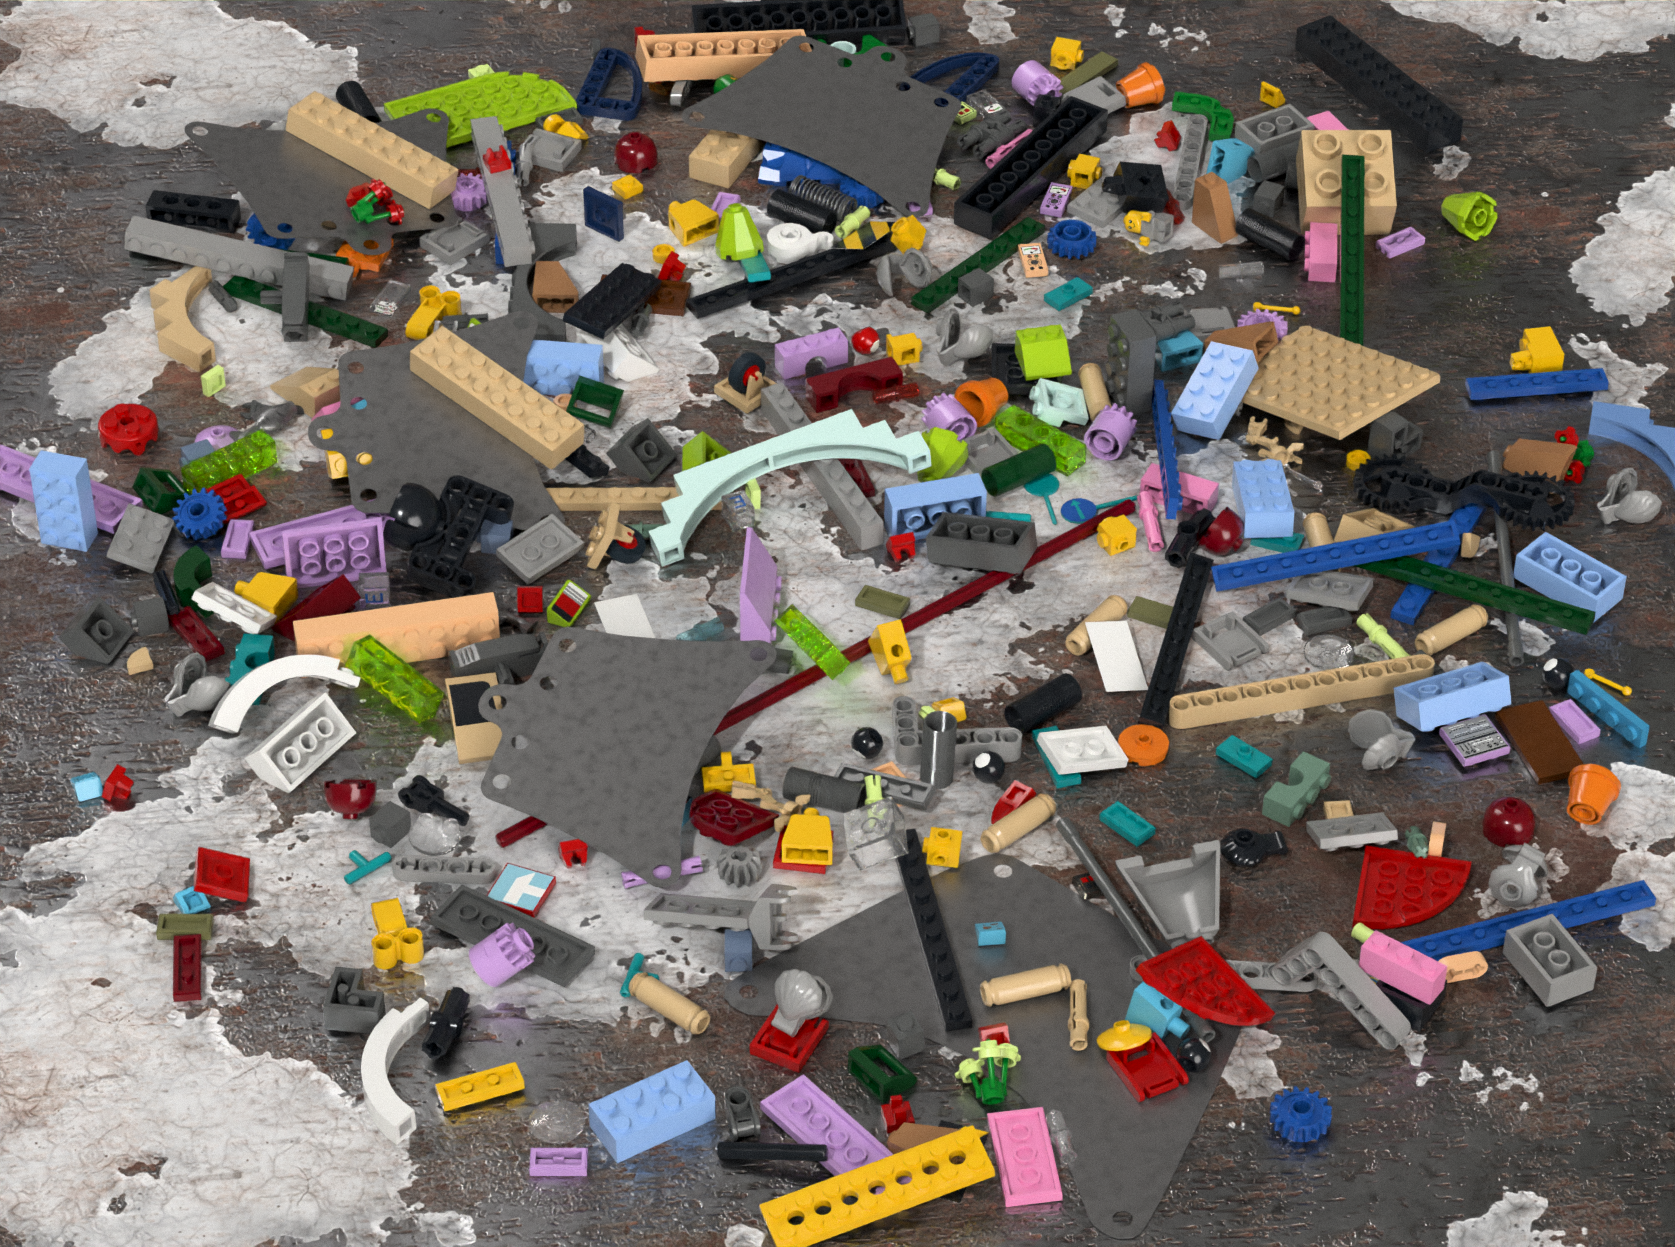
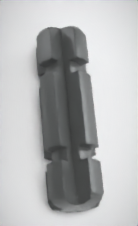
M214 280L212 283H208V291L227 312L231 313L233 310H237V302L218 281Z

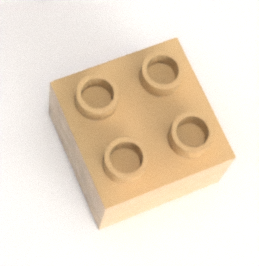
M1302 130L1296 156L1301 234L1305 235V231H1310V222L1337 224V235H1340L1341 157L1343 154L1365 156L1364 235H1390L1397 208L1391 130Z

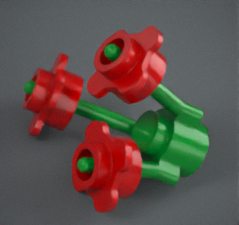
M373 178L367 186L371 192L350 208L353 218L358 223L365 221L366 224H369L374 220L388 217L391 223L398 221V224L401 225V218L404 217L402 205L396 204L394 199L391 200L393 193L386 186L385 182H382L380 179L376 181ZM374 203L380 206L386 204L387 212L372 216L371 214L374 213L372 205Z
M1568 426L1566 430H1557L1554 437L1557 443L1577 446L1564 481L1572 480L1579 484L1583 481L1582 476L1585 473V467L1591 464L1590 461L1594 457V450L1588 440H1579L1574 427Z

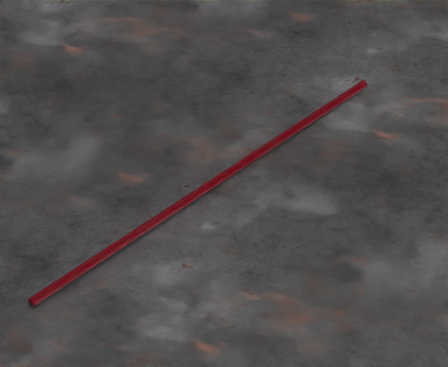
M1127 499L1038 546L1023 571L1098 532L1099 523L1107 517H1118L1123 514L1128 516L1135 512V503ZM993 570L902 618L901 622L905 634L1019 573L1010 574ZM870 636L729 710L715 730L714 735L872 652L868 643ZM529 816L495 835L496 843L501 848H504L548 825V823Z

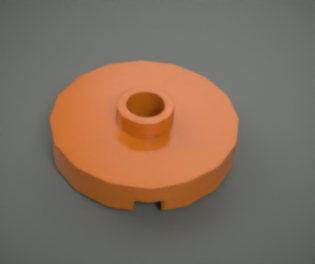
M1133 725L1124 729L1119 735L1118 744L1129 759V763L1133 761L1138 762L1139 766L1155 765L1163 761L1168 753L1169 740L1167 735L1161 729L1152 725Z

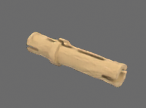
M1076 979L1071 981L1069 987L1070 1018L1067 1025L1070 1031V1047L1072 1046L1073 1050L1081 1051L1088 1044L1087 984L1084 980Z

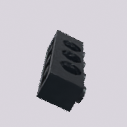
M153 190L145 205L147 219L190 229L234 234L241 220L240 202L235 199Z

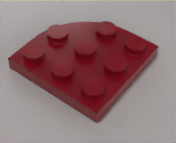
M713 789L696 797L691 803L689 813L691 823L699 830L702 836L713 837L720 840L726 846H735L754 835L773 827L774 820L779 818V815L742 799L732 798L730 794L718 789Z

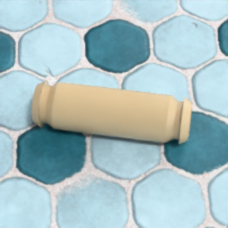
M1086 363L1079 369L1078 376L1090 418L1094 421L1105 405L1110 406V408L1112 406L1101 368L1095 363Z
M1319 512L1309 513L1303 520V527L1310 548L1334 543L1326 517ZM1342 568L1333 569L1330 571L1340 572Z
M1119 595L1108 596L1066 637L1067 649L1074 655H1084L1092 647L1085 622L1119 621L1127 613L1128 606L1126 601Z
M1473 604L1423 631L1415 639L1417 651L1423 650L1427 655L1432 656L1476 632L1481 627H1485L1488 622L1486 610L1480 605Z
M1038 794L1037 797L1030 799L989 826L987 830H983L980 837L983 847L990 853H998L1000 849L1006 848L1048 820L1049 817L1054 816L1056 812L1055 801L1048 794Z
M1060 963L1059 966L1050 965L993 978L989 982L984 980L980 984L981 998L984 1005L992 1007V1004L1003 1005L1059 992L1062 988L1067 990L1071 984V975L1067 965Z
M640 972L631 979L629 983L631 996H636L639 1001L683 1029L690 1031L691 1034H701L708 1027L710 1015L707 1010H703L702 1007L653 976H648L646 972Z

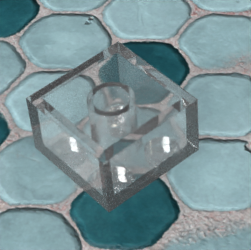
M892 796L843 814L847 853L859 871L908 854L904 815Z

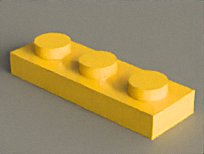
M516 1062L438 1083L435 1084L445 1112L525 1089V1084Z

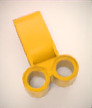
M432 285L421 288L419 291L421 305L407 323L406 337L413 340L425 339L443 326V316L462 315L460 294L456 291L440 293L439 288Z
M393 898L371 903L372 916L378 934L371 941L375 967L383 970L390 969L397 964L398 960L408 964L420 962L424 958L422 932L417 928H407L399 899Z

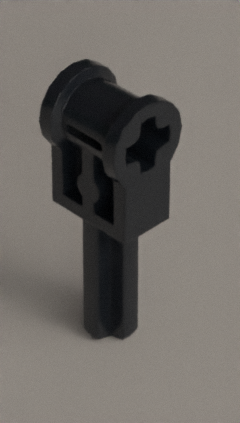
M416 775L407 788H402L398 792V797L403 805L407 808L415 809L426 816H429L434 811L459 826H465L470 819L468 813L445 801L444 790L431 784L424 776Z

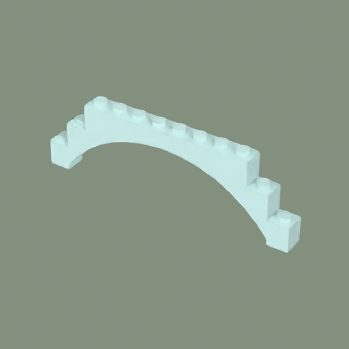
M852 409L838 413L829 418L674 474L675 487L679 496L661 503L664 520L667 524L649 531L651 546L662 567L684 559L683 551L687 542L706 514L735 489L770 471L812 460L849 458L890 464L905 469L909 474L932 466L930 449L919 431L896 439L886 420L863 428Z

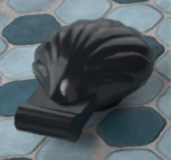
M1240 828L1230 831L1221 840L1220 851L1228 862L1238 867H1253L1262 862L1267 855L1286 854L1288 847L1281 831L1259 834L1249 829Z

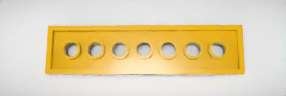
M972 1125L759 1205V1208L775 1247H807L994 1177L995 1170ZM955 1156L965 1158V1161L958 1165L950 1162ZM929 1166L938 1168L935 1174L929 1175L923 1172ZM902 1176H908L912 1179L905 1185L896 1182ZM875 1186H881L885 1189L883 1193L878 1195L870 1193V1190ZM848 1196L858 1198L857 1202L852 1205L843 1203V1200ZM827 1206L831 1208V1211L825 1215L816 1213L819 1207ZM795 1216L804 1218L801 1224L792 1225L789 1223V1220Z

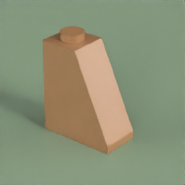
M1210 172L1195 179L1192 223L1222 244L1238 236L1235 230L1236 221L1227 182L1215 173Z
M536 261L532 294L533 301L547 313H565L579 301V292L559 261Z
M1274 321L1214 331L1204 340V349L1206 351L1212 341L1253 350L1255 359L1258 362L1278 343Z
M1519 438L1513 446L1509 444L1504 451L1503 457L1505 461L1502 467L1512 473L1518 472L1522 476L1525 471H1528L1530 475L1538 471V474L1541 476L1547 472V477L1549 478L1556 475V481L1564 480L1577 446Z
M904 1122L897 1131L894 1130L888 1137V1150L893 1154H897L961 1129ZM955 1156L950 1162L958 1165L963 1163L965 1158ZM929 1166L923 1172L929 1175L935 1174L938 1168Z

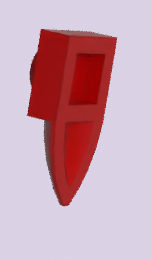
M365 182L349 190L346 198L348 207L356 205L357 201L363 199L371 192L367 187L369 183Z
M1014 780L996 803L991 816V824L996 823L1037 795L1034 789Z

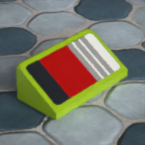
M567 580L547 608V622L562 627H572L591 600V595L573 581Z

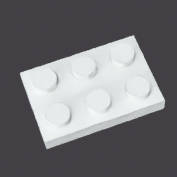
M214 582L195 590L192 600L197 602L200 608L207 611L212 610L220 614L219 617L221 619L241 625L242 630L250 634H258L271 627L277 618L275 614Z
M1107 726L1041 732L1037 738V742L1059 775L1124 768L1129 760Z

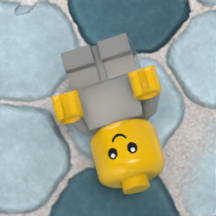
M1131 210L1123 219L1125 229L1128 232L1144 235L1139 238L1141 241L1139 242L1140 245L1148 246L1153 239L1163 243L1173 236L1174 215L1155 213L1152 210L1148 212Z

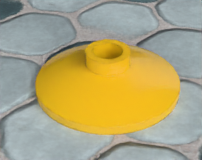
M1121 1020L1115 1022L1113 1027L1102 1032L1097 1037V1045L1101 1049L1108 1051L1132 1049L1146 1043L1151 1038L1152 1032L1146 1025Z

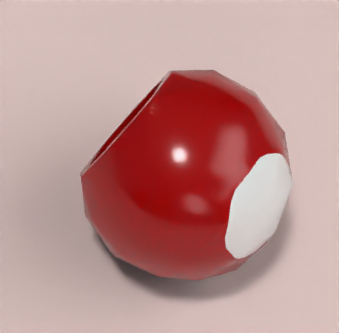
M870 326L857 331L851 336L852 347L862 355L872 354L879 347V334Z

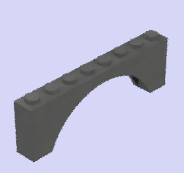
M528 223V227L531 230V241H534L535 254H531L532 264L513 266L512 286L514 287H510V300L513 301H508V314L516 311H527L537 318L538 327L533 340L566 342V322L540 308L530 296L529 289L534 281L536 261H560L576 255V224ZM519 317L514 320L513 324L518 329H526L530 322L524 317Z

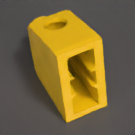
M690 200L683 204L673 201L669 205V228L683 247L718 233L719 214L699 201Z
M259 572L250 583L239 580L235 585L234 592L242 596V598L277 616L276 623L298 598L297 579Z
M901 619L877 625L868 643L879 671L882 675L891 673L894 684L903 683L909 679L906 667L911 661V653Z
M815 808L805 809L803 815H792L782 840V862L832 865L833 843L829 818L827 816H819V811Z

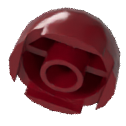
M632 132L622 136L616 143L614 163L618 164V168L621 171L638 174L642 173V169L648 168V170H651L657 165V148L649 136L639 132Z
M1226 507L1210 525L1207 532L1208 535L1202 537L1198 546L1215 556L1226 555L1231 550L1237 552L1244 542L1241 538L1244 532V524L1241 518L1229 507Z
M343 779L340 783H335V780L324 782V796L328 807L334 812L341 813L343 819H358V814L367 812L376 800L377 781Z
M1510 796L1498 798L1485 810L1482 822L1483 834L1491 843L1500 847H1505V844H1528L1534 835V813L1531 807L1519 798Z

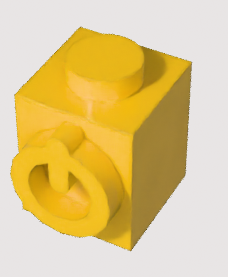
M1056 37L1051 48L1050 66L1061 70H1075L1078 63H1082L1084 50H1081V41Z
M1079 154L1076 160L1072 159L1067 172V177L1071 179L1070 186L1087 189L1101 178L1103 168L1100 167V158Z
M914 215L907 218L902 217L892 225L891 231L893 234L891 242L903 255L907 249L915 248L919 250L923 246L926 229Z
M1124 514L1118 517H1107L1099 523L1097 528L1098 545L1104 548L1110 556L1134 548L1136 545L1137 528Z

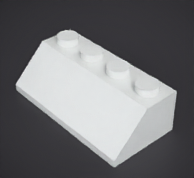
M623 323L604 339L575 327L578 330L576 334L588 344L603 345V364L608 368L607 373L614 379L618 380V378L630 382L657 373L660 370Z
M325 692L309 700L244 759L261 780L290 793L355 735L356 731Z

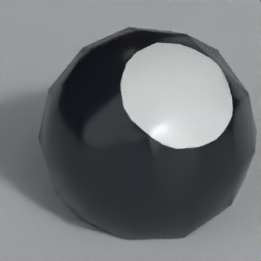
M1553 658L1547 661L1543 667V681L1555 690L1563 689L1569 684L1570 673L1574 672L1573 666L1565 659Z
M862 727L856 730L851 738L853 752L862 759H872L878 756L883 749L882 736L874 728Z
M984 751L978 754L973 761L972 771L979 781L988 784L1000 780L1004 774L1005 763L998 753Z
M1190 1037L1178 1045L1176 1059L1183 1069L1196 1073L1208 1066L1211 1059V1051L1205 1041L1200 1038Z

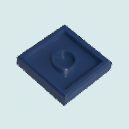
M590 186L584 188L585 226L620 242L624 239L623 202Z

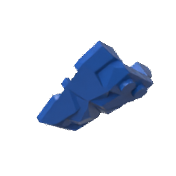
M766 142L763 149V161L760 166L758 183L787 186L786 181H793L797 176L803 175L811 180H819L822 184H841V180H845L846 174L809 156Z

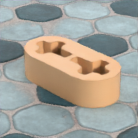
M1433 821L1428 855L1441 857L1446 823Z
M1478 951L1447 956L1438 961L1447 966V983L1480 977L1488 969V964L1483 954Z

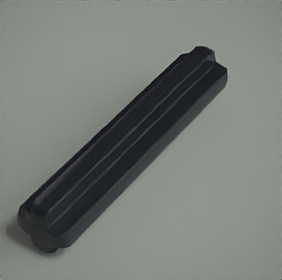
M164 570L155 571L153 573V581L160 597L163 596L167 614L170 616L173 614L178 615L180 613V605Z

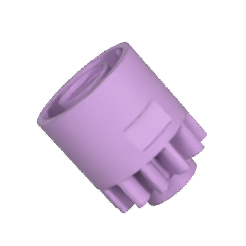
M1030 60L1020 65L1012 77V88L1014 91L1026 99L1032 106H1034L1039 94H1048L1054 97L1062 96L1059 90L1063 86L1060 84L1061 80L1035 60Z
M942 393L941 397L935 395L933 400L926 403L927 408L922 410L925 416L921 420L929 430L933 427L953 431L958 435V441L973 436L976 432V420L952 394L947 396L945 393Z
M1116 403L1111 408L1105 405L1085 433L1084 443L1089 452L1095 457L1107 461L1118 458L1137 430L1135 427L1137 420L1131 419L1133 413H1128L1125 406L1118 408Z
M506 923L469 950V958L474 970L485 983L492 987L499 986L534 962L533 958L536 955L531 951L534 949V943L530 935L523 928L519 927L516 929L514 923Z

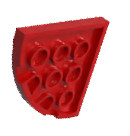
M1366 845L1352 928L1360 922L1370 929L1398 928L1419 923L1435 916L1451 905L1463 891L1469 878L1472 862L1428 855L1424 859L1422 856L1416 858L1412 852Z
M1202 936L1140 963L1135 970L1147 985L1154 987L1168 999L1203 1019H1211L1230 1025L1253 1026L1270 1021L1276 1014Z

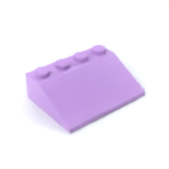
M381 518L282 531L286 576L297 579L298 589L321 586L342 574L345 575L349 582L387 577Z
M747 527L740 587L741 641L761 640L771 644L772 641L777 639V626H773V624H778L779 610L775 609V607H780V593L777 591H781L782 576H777V565L753 528Z

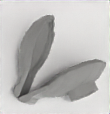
M915 248L907 249L904 255L896 253L886 254L878 264V283L887 295L893 296L891 273L905 275L908 281L916 288H925L931 280L932 263L922 251Z
M955 308L948 310L944 318H939L936 324V334L940 336V345L936 350L941 364L950 366L952 362L959 358H976L984 354L992 343L993 330L988 326L977 324L969 327L959 338L960 315Z
M1624 468L1617 474L1611 475L1606 485L1607 495L1597 504L1600 519L1604 524H1610L1617 520L1642 524L1651 521L1660 512L1662 501L1657 495L1647 490L1635 491L1637 473L1634 471V468Z
M199 653L187 655L174 669V687L165 696L164 700L176 716H182L190 710H215L219 701L231 687V684L222 678L215 676L207 677L205 658Z
M1367 709L1360 711L1349 721L1348 732L1350 739L1359 747L1367 749L1361 763L1366 770L1380 768L1386 770L1392 767L1398 760V757H1406L1415 741L1412 733L1395 728L1390 717L1381 710Z
M1527 843L1504 848L1502 850V857L1511 864L1498 866L1497 869L1491 872L1488 884L1493 897L1501 904L1514 908L1525 907L1535 900L1538 886L1533 875H1536L1535 877L1538 878L1548 875V868L1544 860L1545 853ZM1508 885H1515L1517 890L1509 889Z
M798 969L785 970L775 982V996L779 1008L771 1025L794 1037L805 1020L819 1017L829 1010L833 999L830 986L825 983L823 978L813 976L806 971Z

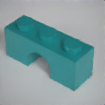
M244 633L241 643L236 645V658L231 660L230 676L226 677L225 681L229 682L232 686L246 673L263 664L274 661V637L271 635ZM263 693L251 705H260Z

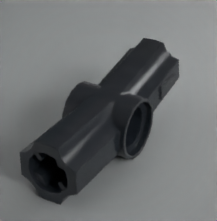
M1205 508L1198 510L1189 520L1178 524L1177 534L1165 553V560L1170 563V566L1178 568L1180 565H1185L1190 552L1197 550L1198 541L1208 532V528L1216 519L1210 510Z
M453 987L451 990H447L439 1011H434L431 1016L429 1031L422 1042V1051L429 1058L438 1059L440 1056L445 1055L452 1040H458L461 1035L463 1016L470 1002V994L466 993L463 988Z

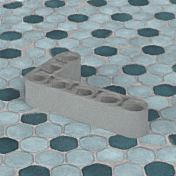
M899 696L892 703L895 758L902 765H921L923 730L918 731L915 701L908 696ZM1013 727L957 729L954 764L973 763L977 755L984 751L998 753L1004 762L1016 761L1021 757L1022 733Z
M1317 932L1288 950L1271 970L1274 980L1283 986H1290L1314 971L1377 1042L1386 1049H1395L1411 1030L1408 1019L1337 941L1326 932Z

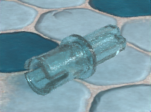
M715 617L701 625L695 624L692 629L678 634L676 640L706 641L707 638L723 632L724 626L722 622L717 624L720 618Z

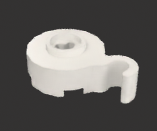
M783 223L769 230L767 234V253L769 257L771 255L775 257L776 262L789 264L805 256L815 255L820 249H831L834 238L828 232L811 234L806 227L800 224Z

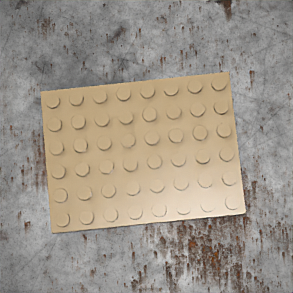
M1302 326L1292 334L1282 337V340H1279L1257 362L1259 369L1241 402L1341 440L1440 383V375L1427 368L1416 366L1411 362H1405L1394 356L1361 346V344L1333 336L1311 326Z

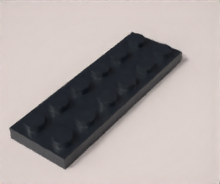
M621 263L564 313L562 321L604 339L660 289L662 280L655 278L651 273H644L635 269L631 264Z

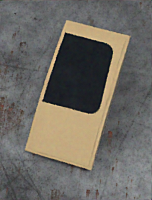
M496 672L445 679L459 764L492 760L501 740L502 732L498 725L482 717L478 704L480 697L487 689L498 685ZM498 695L493 696L489 700V706L497 710L502 709L501 697Z

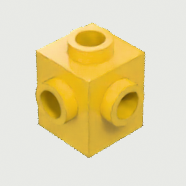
M931 827L930 837H924L922 853H927L926 864L958 868L963 831Z

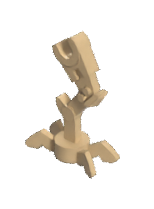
M1254 416L1250 418L1246 442L1251 445L1260 444L1270 450H1259L1258 455L1266 458L1261 461L1267 459L1281 460L1282 466L1293 461L1299 464L1303 463L1301 458L1293 454L1294 451L1298 452L1303 449V443H1292L1288 449L1278 446V437L1269 439L1262 436L1267 430L1268 420L1264 418L1263 422L1257 423Z
M733 781L731 788L732 798H761V808L780 812L781 817L774 820V827L777 832L782 831L784 825L789 823L792 815L804 814L801 812L803 804H807L811 797L809 794L796 797L795 802L788 801L786 804H782L773 799L772 790L768 787L760 789L756 788L754 784Z

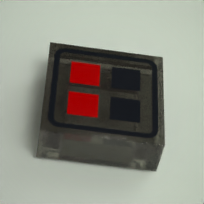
M1089 873L1073 876L1072 884L1083 900L1104 896Z

